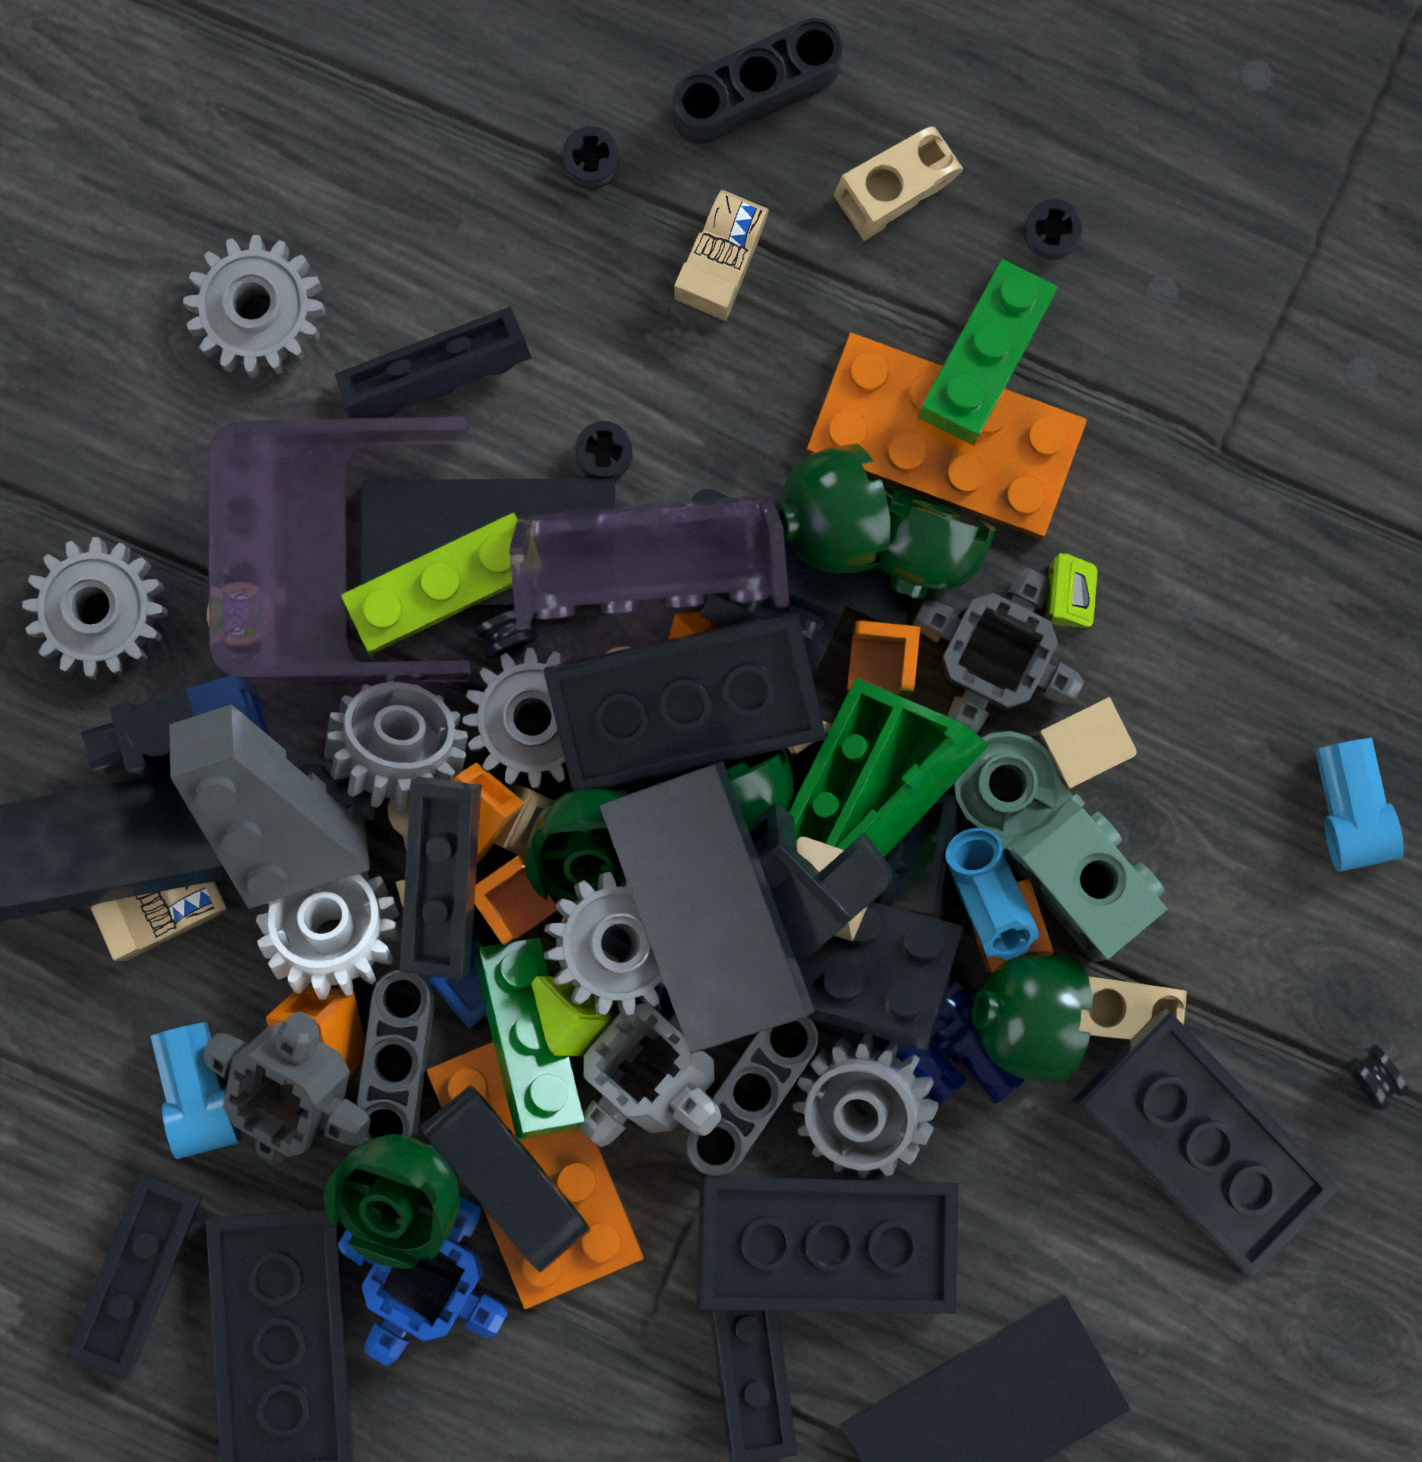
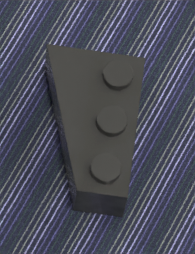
M232 704L169 724L171 779L248 909L370 870L365 816L353 806L348 809L343 807L327 793L326 783L314 773L306 776L288 761L286 750Z

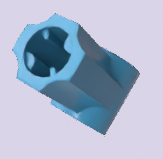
M1372 738L1358 739L1316 749L1317 763L1329 813L1325 817V836L1335 869L1341 872L1402 859L1404 854L1402 830L1392 804L1386 803Z
M973 828L964 830L949 842L945 852L946 861L959 899L966 907L988 958L1000 957L1008 961L1028 952L1029 946L1039 938V931L1009 867L1002 842L994 832L988 829Z
M207 1022L183 1026L151 1035L166 1102L162 1105L165 1132L171 1151L176 1159L241 1142L240 1129L233 1126L223 1108L227 1087H223L220 1075L208 1068L203 1061L205 1046L211 1039Z

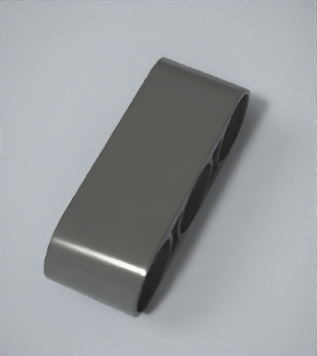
M394 970L384 975L378 981L372 994L357 1106L364 1110L370 1119L381 1109L394 1111L400 1116L403 1123L402 1135L415 1138L419 1126L434 1018L435 991L428 979L422 974ZM402 980L414 983L421 993L419 1009L407 1018L394 1014L388 1005L390 989L394 984ZM392 1044L403 1046L412 1058V1068L409 1075L399 1082L388 1080L379 1068L381 1053ZM369 1126V1130H368L366 1136H365L364 1139L359 1143V1145H360L363 1141L369 1140V1139H372V1138H373V1136H372V1134H371V1132H370V1126Z
M805 1017L795 1020L802 1025L807 1036L804 1049L793 1057H782L772 1049L770 1034L773 1028L757 1032L712 1097L721 1113L720 1122L715 1127L723 1128L732 1135L734 1140L732 1155L721 1163L705 1161L699 1155L696 1148L699 1135L690 1131L687 1137V1154L691 1163L698 1171L709 1176H722L732 1172L741 1163L816 1051L818 1032L811 1019ZM748 1073H757L764 1076L770 1085L768 1102L757 1110H746L740 1107L733 1097V1088L736 1081Z

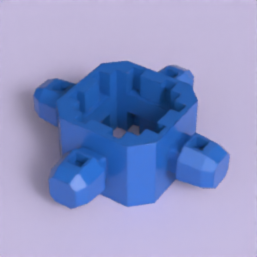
M460 1194L458 1216L451 1234L440 1252L456 1261V1265L465 1269L436 1320L430 1316L424 1317L390 1296L391 1293L382 1289L393 1267L380 1265L357 1253L347 1244L353 1235L346 1229L338 1246L345 1256L359 1266H362L364 1262L373 1266L362 1284L367 1308L385 1318L383 1323L375 1322L366 1340L365 1353L368 1356L388 1366L399 1358L410 1342L405 1337L407 1333L414 1335L422 1341L446 1336L458 1317L467 1321L464 1328L483 1337L496 1336L508 1315V1311L501 1302L487 1292L482 1297L473 1292L484 1272L478 1250L461 1241L464 1235L471 1237L480 1219L481 1206Z

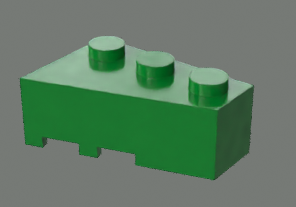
M856 677L789 811L794 816L796 842L800 837H807L845 850L865 832L882 856L885 857L988 748L989 744L965 724Z

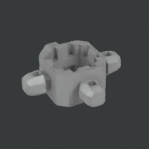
M646 1004L635 1005L634 1014L622 1016L621 1012L618 1015L609 1009L607 1013L612 1020L611 1024L584 1054V1078L603 1097L599 1102L595 1100L591 1102L583 1113L585 1122L579 1129L600 1147L612 1143L626 1129L623 1123L627 1118L649 1133L672 1131L678 1123H681L694 1134L702 1136L709 1134L721 1119L719 1107L705 1093L714 1082V1059L704 1050L690 1054L676 1013L669 1020L655 1008L648 1007ZM645 1035L653 1041L658 1035L662 1036L680 1054L674 1064L681 1070L675 1077L669 1074L666 1075L654 1089L659 1096L653 1102L646 1097L638 1102L619 1083L625 1073L618 1066L624 1059L631 1063L644 1048L639 1042Z

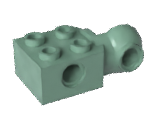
M1013 731L986 735L982 739L989 744L988 748L954 783L956 800L965 817L978 828L988 829L999 837L1009 864L1022 880L1030 879L1035 895L1091 962L1108 960L1168 910L1158 898L1165 892L1164 887L1142 862L1139 861L1133 866L1120 853L1116 846L1123 840L1117 830L1100 812L1097 811L1092 816L1088 815L1082 808L1085 802L1078 794L1073 796L1059 779L1058 768L1045 747L1032 737ZM1007 768L1019 776L1022 790L1016 801L1003 802L993 796L989 789V779L994 770ZM1086 865L1097 869L1103 877L1104 889L1098 899L1088 896L1080 885V875Z

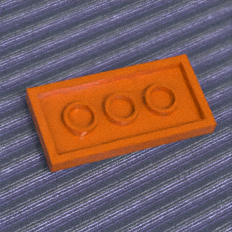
M850 332L806 454L810 455L823 449L858 443L869 453L873 462L862 464L867 476L877 480L881 479L882 482L1042 540L1048 529L1087 419L1005 389L975 446L917 418L921 406L943 366Z
M493 1042L426 1070L441 1107L445 1106L471 1084L515 1134ZM579 1128L519 1139L591 1228L589 1233L544 1271L539 1272L483 1207L524 1309H528L644 1259V1254L597 1144L591 1141Z

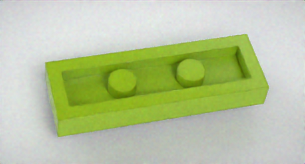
M513 512L342 594L341 597L368 653L372 655L543 572Z

